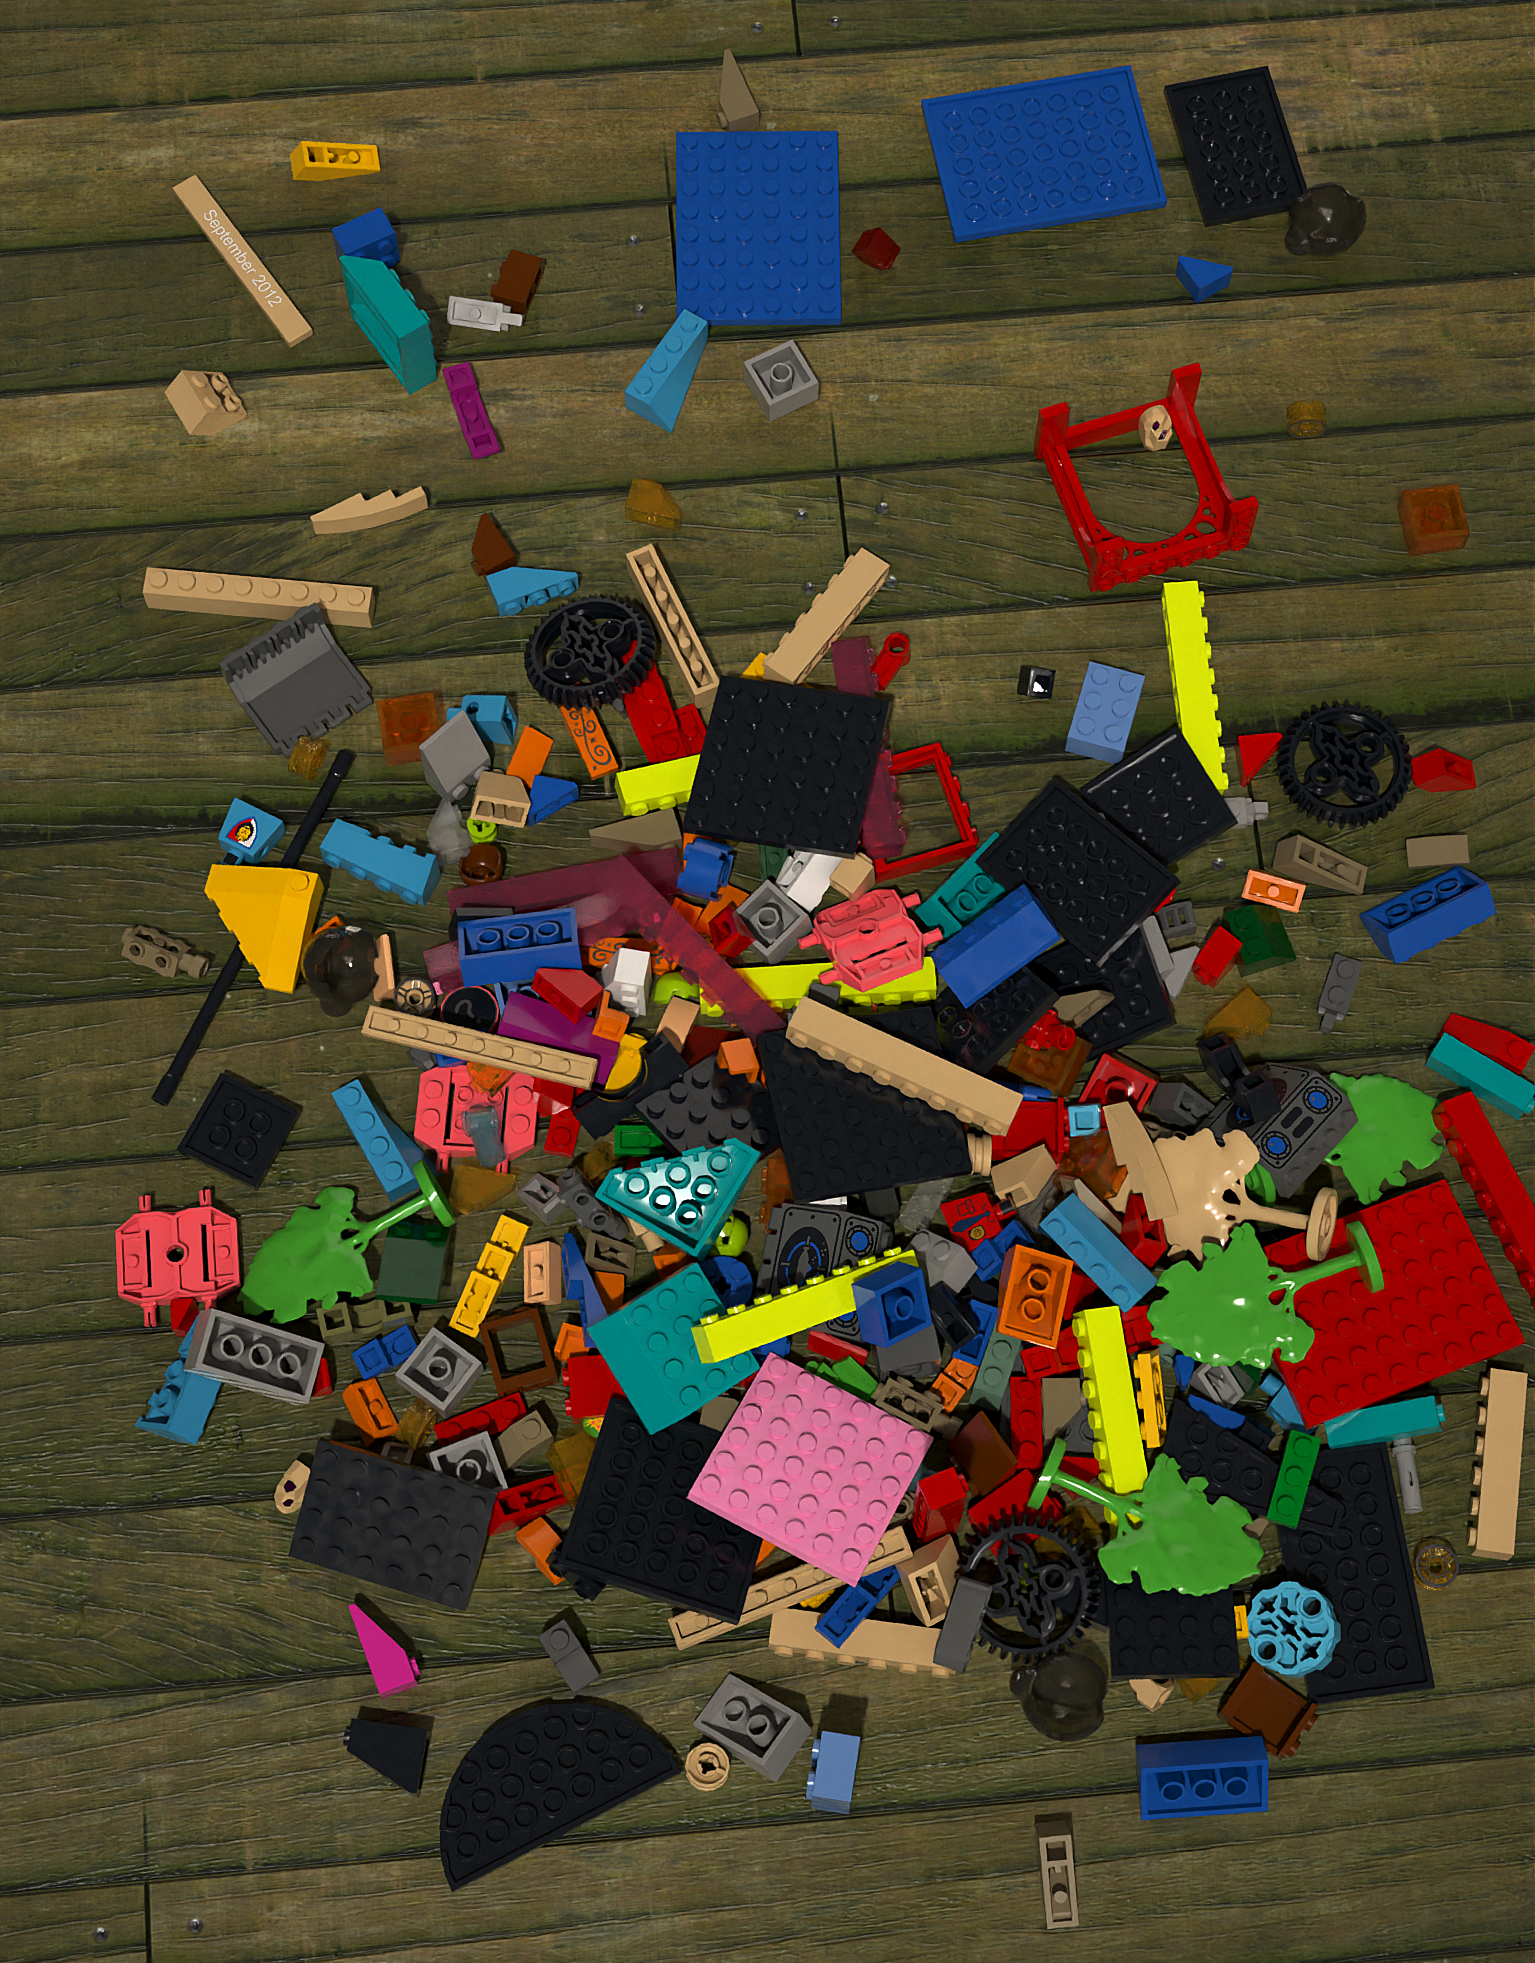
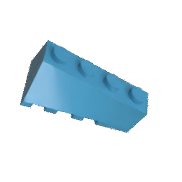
M684 309L624 391L625 407L671 434L673 433L677 416L681 412L687 390H689L695 369L698 367L708 341V322Z
M337 818L319 847L324 862L329 866L337 869L342 867L358 880L364 881V879L372 881L378 889L386 893L393 891L399 894L402 900L411 905L418 903L425 907L441 879L435 855L427 853L425 857H422L416 853V848L406 844L403 849L398 848L390 838L382 835L374 839L368 830Z
M358 1079L331 1093L338 1111L390 1203L420 1187L412 1169V1165L415 1162L423 1159L436 1178L443 1175L442 1171L441 1173L435 1172L436 1165L365 1093Z
M1074 1193L1061 1202L1037 1228L1039 1232L1057 1243L1124 1313H1127L1158 1282L1150 1271Z
M197 1315L178 1349L181 1356L172 1365H169L165 1371L164 1376L167 1380L159 1394L153 1392L148 1404L152 1406L145 1419L139 1417L135 1424V1427L179 1443L195 1445L203 1434L205 1421L216 1402V1395L221 1385L220 1381L183 1370L199 1315Z

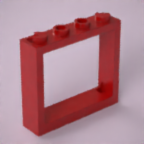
M940 742L879 759L873 781L933 764L961 843L886 865L866 810L860 840L865 855L873 862L876 884L969 857L976 850V844L979 843L975 827L970 828L967 819L970 818L967 803L960 800L958 793L961 792L958 778L956 776L952 777L949 770L952 767L950 756L947 755L946 751L943 752Z

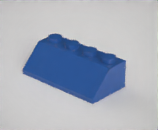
M1455 866L1359 916L1380 952L1397 964L1409 960L1411 956L1422 950L1433 948L1438 942L1448 937L1460 934L1462 930L1474 924L1484 922L1486 918L1494 915L1496 910L1488 883L1462 866Z
M1023 884L995 906L988 909L971 924L964 927L947 942L940 945L930 956L938 972L967 1009L1061 939V936L1043 904Z
M575 907L458 922L459 962L464 987L533 979L539 968L576 969L583 971Z
M1262 1736L1135 1745L1136 1779L1141 1820L1268 1811L1269 1759Z

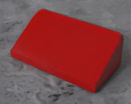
M810 1331L807 1343L808 1350L835 1361L851 1356L863 1369L871 1352L869 1351L870 1349L841 1337Z

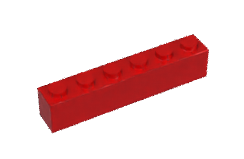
M954 1466L919 1480L917 1483L910 1521L921 1547L947 1534H950L952 1537L957 1535L964 1505H966V1492L969 1491L963 1474L957 1475Z

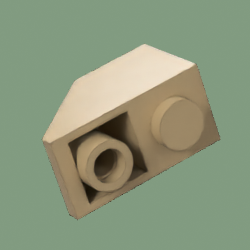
M861 852L855 855V860L843 858L829 877L830 886L855 902L876 883L872 860Z
M1044 1144L990 1168L996 1194L1001 1201L1011 1197L1016 1208L1037 1198L1056 1169L1057 1164Z

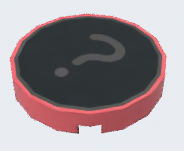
M462 986L454 989L446 996L441 1004L440 1017L443 1023L473 1030L487 1027L488 1033L493 1034L499 1022V1008L496 999L488 990L480 986Z

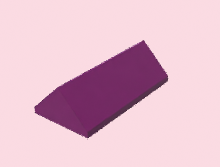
M513 991L509 993L495 1034L597 1059L598 1065L593 1081L605 1085L615 1062L620 1044L619 1042L593 1035L594 1018L585 1016L575 1025L551 1004Z

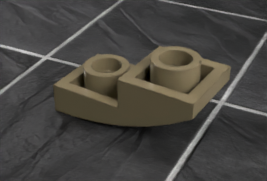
M1468 835L1406 839L1408 868L1410 870L1436 866L1447 868L1471 864Z

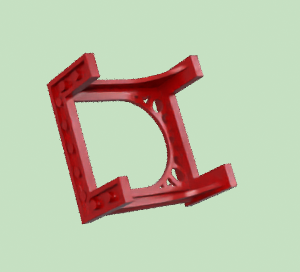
M1198 362L1171 371L1166 398L1067 427L1070 410L1066 402L1039 409L1033 451L1037 460L1041 458L1044 460L1089 571L1087 584L1090 592L1098 590L1101 592L1108 591L1115 585L1124 582L1128 584L1134 583L1147 575H1160L1170 568L1177 566L1181 568L1187 567L1194 561L1203 558L1207 560L1219 556L1220 553L1229 550L1239 551L1249 545L1259 503L1256 496L1236 501L1221 476L1194 412L1202 375ZM1163 405L1170 415L1172 426L1197 483L1199 492L1198 508L1187 527L1169 539L1154 543L1127 541L1122 539L1121 536L1118 537L1105 529L1094 516L1068 450L1138 430L1139 419L1144 411L1150 407ZM1210 509V515H1204L1203 511ZM1199 523L1210 524L1216 532L1205 535L1198 531L1196 525ZM1190 535H1193L1195 537L1194 539H1190L1188 541L1185 540V537ZM1126 549L1128 552V556L1125 560H1122L1124 550ZM1134 552H1144V554H1140L1134 557Z

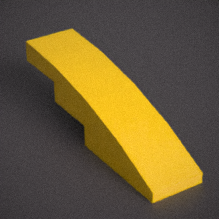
M501 1214L490 1242L486 1243L476 1269L471 1272L448 1325L449 1327L471 1337H478L480 1333L478 1325L483 1324L484 1320L488 1318L531 1226Z

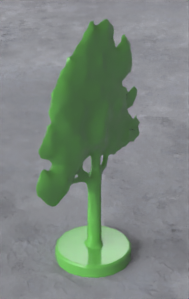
M1331 1073L1328 1081L1349 1098L1358 1122L1323 1161L1330 1165L1341 1166L1343 1174L1348 1178L1351 1186L1358 1194L1359 1201L1365 1206H1370L1372 1202L1378 1203L1380 1196L1383 1194L1379 1189L1385 1178L1391 1185L1405 1186L1407 1179L1400 1173L1405 1160H1408L1416 1169L1422 1170L1440 1158L1444 1147L1443 1145L1435 1144L1431 1139L1436 1133L1441 1131L1436 1128L1431 1113L1442 1101L1411 1087L1409 1083L1401 1082L1390 1076L1385 1077L1382 1074H1375L1373 1076L1363 1075L1360 1079L1356 1080L1354 1077ZM1339 1154L1341 1157L1336 1159L1332 1158V1155ZM1256 1163L1252 1170L1245 1175L1246 1195L1254 1203L1272 1208L1276 1200L1275 1184L1270 1173Z
M421 1159L412 1165L414 1175L423 1193L374 1221L360 1223L351 1214L350 1211L353 1208L355 1193L352 1189L345 1187L329 1186L323 1189L315 1199V1203L321 1205L318 1210L310 1209L307 1206H298L291 1219L285 1223V1228L276 1230L270 1238L263 1241L262 1247L254 1256L253 1263L249 1266L250 1271L245 1278L244 1286L236 1298L237 1301L244 1303L245 1314L256 1316L260 1315L263 1311L274 1309V1315L269 1320L270 1323L284 1324L304 1316L307 1313V1300L311 1298L316 1301L322 1300V1309L330 1310L339 1298L337 1292H351V1297H362L364 1293H369L373 1290V1281L370 1279L365 1258L361 1254L373 1236L429 1205L443 1226L450 1227L457 1223L453 1209L427 1163ZM343 1229L359 1230V1233L345 1240L341 1239ZM361 1243L360 1247L354 1250V1246Z
M1359 1221L1346 1225V1237L1350 1253L1292 1273L1284 1272L1277 1267H1269L1267 1263L1268 1258L1255 1236V1229L1249 1223H1244L1241 1227L1235 1226L1232 1233L1228 1235L1232 1238V1241L1224 1253L1220 1245L1204 1243L1201 1251L1207 1259L1203 1262V1268L1198 1272L1188 1260H1182L1163 1271L1156 1285L1163 1286L1169 1293L1162 1300H1155L1151 1303L1146 1315L1154 1327L1151 1336L1182 1351L1184 1356L1192 1357L1195 1361H1200L1203 1364H1210L1211 1367L1221 1365L1233 1366L1237 1361H1240L1243 1365L1251 1364L1254 1367L1265 1370L1270 1366L1272 1353L1276 1348L1281 1349L1280 1359L1282 1361L1298 1363L1305 1358L1306 1353L1313 1344L1315 1338L1313 1328L1309 1327L1301 1318L1295 1316L1293 1297L1301 1287L1353 1267L1357 1268L1364 1285L1370 1293L1384 1290V1280L1374 1247L1366 1230ZM1277 1275V1278L1270 1280L1268 1276ZM1285 1288L1286 1293L1283 1301L1279 1305H1273L1268 1299L1269 1295L1274 1291Z
M1056 1437L1035 1482L1027 1506L1038 1510L1050 1485L1058 1484L1109 1508L1118 1518L1117 1538L1110 1540L1104 1547L1098 1550V1558L1111 1581L1116 1584L1131 1583L1133 1581L1131 1572L1136 1571L1140 1576L1142 1589L1148 1594L1161 1590L1170 1591L1172 1588H1175L1180 1594L1202 1596L1203 1594L1218 1592L1220 1589H1228L1230 1584L1260 1573L1261 1570L1257 1567V1564L1263 1557L1264 1551L1256 1538L1249 1537L1241 1529L1246 1524H1253L1254 1522L1248 1510L1228 1496H1221L1213 1505L1208 1503L1207 1496L1203 1492L1209 1485L1205 1477H1191L1186 1484L1177 1471L1181 1466L1178 1465L1175 1458H1169L1165 1453H1162L1155 1458V1465L1143 1484L1142 1493H1131L1127 1497L1117 1496L1060 1470L1058 1467L1065 1453L1067 1441ZM1134 1500H1140L1143 1504L1139 1506L1134 1503ZM1126 1512L1142 1520L1143 1525L1140 1529L1134 1530L1129 1525L1125 1516Z

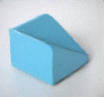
M1101 1103L1072 1104L1068 1107L1071 1137L1101 1135Z

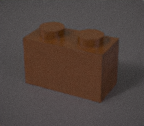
M511 249L508 259L504 258L501 263V276L499 281H494L490 296L493 297L494 302L511 306V313L522 314L526 318L544 274L543 259Z

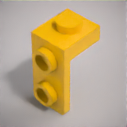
M635 1033L623 1035L604 1091L622 1089L634 1080L641 1062L638 1049L648 1042L646 1038Z

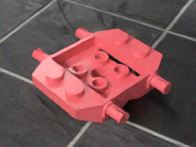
M876 889L863 894L855 902L848 900L818 912L813 921L815 927L812 928L813 933L798 938L797 941L801 950L821 944L833 964V970L818 975L821 985H827L839 980L863 993L923 969L925 947L936 941L943 940L939 928L922 934L915 922L908 917L905 909L921 904L916 892L900 899L893 889ZM866 930H871V931H873V932L868 933V934H863V932L866 931ZM907 942V944L896 947L898 943ZM883 949H884V950H889V951H886V952H884V953H881V954H879V955H876V956H874V957L869 958L870 954H873V953L878 952V951L883 950ZM858 960V961H861V962H858V963H856V964H853L852 961Z
M469 1065L450 1068L435 1067L421 1073L414 1138L437 1156L435 1172L441 1173L442 1166V1173H448L449 1157L476 1156L496 1160L495 1176L501 1177L502 1167V1178L507 1177L508 1161H512L534 1148L538 1113L532 1094L534 1078L495 1067ZM451 1084H455L450 1139H445ZM506 1088H509L504 1143H502L501 1135L505 1105ZM475 1108H483L487 1113L484 1119L476 1121L470 1117L471 1111Z
M203 1190L198 1192L200 1207L188 1208L178 1212H151V1196L145 1195V1199L143 1196L138 1197L139 1213L134 1214L115 1231L118 1296L144 1309L145 1327H150V1324L152 1327L157 1326V1306L170 1305L171 1300L194 1298L196 1302L205 1303V1310L210 1308L217 1309L218 1300L241 1287L238 1222L235 1218L212 1206L211 1190H205V1193ZM202 1225H206L209 1273V1281L204 1282ZM148 1230H149V1236H150V1258H151V1281H152V1287H150V1278H149L148 1233H147ZM175 1248L184 1250V1257L179 1262H171L168 1259L170 1251Z

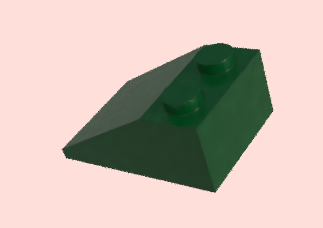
M400 1221L390 1226L384 1244L376 1300L437 1305L450 1260L451 1227H442L439 1224L417 1225L406 1221Z

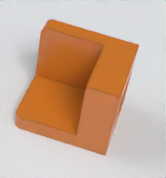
M604 991L596 1011L592 1034L620 1043L627 1028L630 1015L607 1007L610 992Z
M750 1038L721 1042L717 1056L719 1068H728L731 1075L745 1073L749 1084L755 1083L760 1067Z
M669 1243L653 1255L661 1281L687 1264L697 1262L699 1266L701 1264Z
M563 1322L554 1349L556 1360L567 1363V1358L589 1356L591 1347H584L582 1327Z

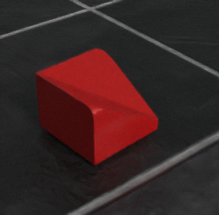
M194 1298L171 1300V1329L177 1337L186 1336L197 1315H199L198 1305Z

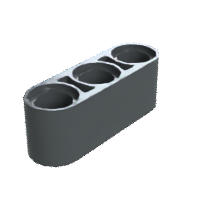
M963 1575L960 1577L934 1653V1664L962 1674L965 1672L990 1599L992 1585Z

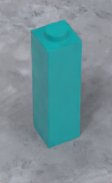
M1445 1032L1425 1066L1467 1091H1472L1477 1097L1516 1120H1519L1523 1112L1529 1115L1535 1106V1097H1533L1535 1085Z
M1433 1395L1360 1409L1326 1422L1325 1428L1330 1449L1389 1442L1442 1432L1441 1422H1446V1415L1443 1403L1437 1404Z

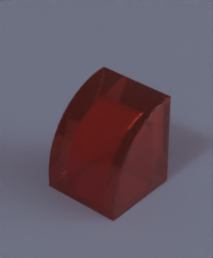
M879 227L863 231L851 252L860 261L873 268L889 270L901 248Z

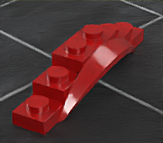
M638 640L632 641L629 652L620 658L623 667L632 657ZM652 662V670L646 671L647 679H639L640 687H632V695L625 693L623 694V699L636 738L650 764L655 765L688 756L661 677L659 678L654 662Z
M1151 1305L1132 1307L1127 1313L1119 1310L1127 1356L1165 1343L1151 1336L1154 1327L1146 1315ZM1072 1326L1059 1331L1056 1349L1039 1345L1020 1351L1028 1382L1081 1369L1077 1359L1079 1350L1078 1339L1073 1334Z

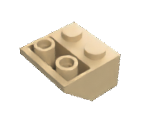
M181 370L164 392L189 435L210 436L244 419L248 415L241 404V400L236 396L227 377L222 372Z
M950 1534L913 1551L914 1557L895 1564L912 1611L927 1628L946 1619L955 1592L953 1589L954 1585H957L959 1581L954 1578V1573H964V1569L957 1566V1561L960 1558Z

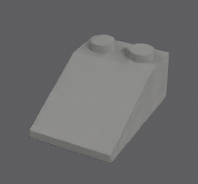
M463 710L419 746L426 782L448 804H451L455 799L460 800L469 791V787L478 781L480 772H490L492 769L490 756Z
M730 1673L693 1723L695 1728L749 1767L775 1783L812 1732L799 1713Z

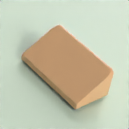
M384 934L369 947L375 1001L392 1000L396 989L391 942L389 936Z
M546 1241L524 1246V1305H555L562 1302L560 1245Z

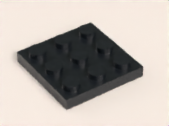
M220 1073L177 1150L179 1153L252 1189L258 1190L299 1118L300 1111Z

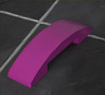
M469 362L442 369L458 422L473 460L500 453L498 442L488 421Z

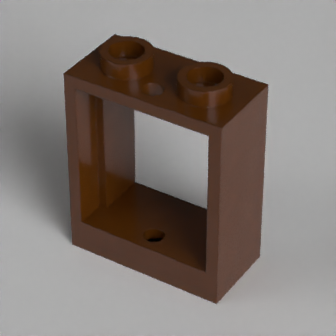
M522 1307L513 1311V1315L503 1318L500 1315L486 1318L483 1324L478 1325L499 1399L517 1392L521 1395L559 1383L537 1308ZM533 1322L546 1367L502 1380L489 1334Z

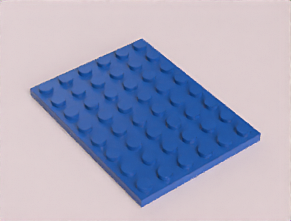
M1131 65L921 100V109L954 243L1163 208L1167 205V198Z
M838 131L676 132L677 319L683 310L686 309L706 320L708 326L841 325Z

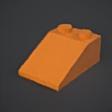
M1018 1244L1005 1253L999 1280L996 1333L1056 1349L1074 1261Z

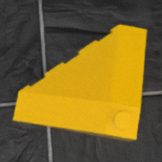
M212 864L204 892L210 901L214 900L221 911L218 914L230 933L234 932L240 942L238 946L250 965L254 964L261 975L258 978L263 987L269 990L293 994L324 891L319 874L290 868Z

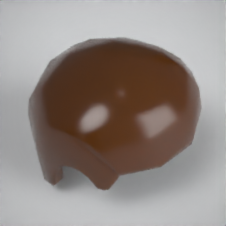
M487 843L471 846L469 854L466 857L460 858V879L467 886L481 890L496 884L502 875L503 862L501 853L495 846Z

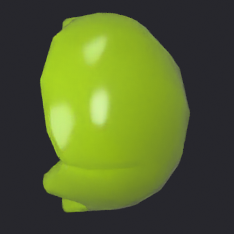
M666 973L656 981L652 1001L668 1004L674 995L679 996L683 1000H686L689 996L699 998V985L693 977L686 973Z
M731 1215L728 1217L732 1221H726L708 1255L712 1257L726 1256L735 1259L742 1254L748 1243V1228L741 1219Z

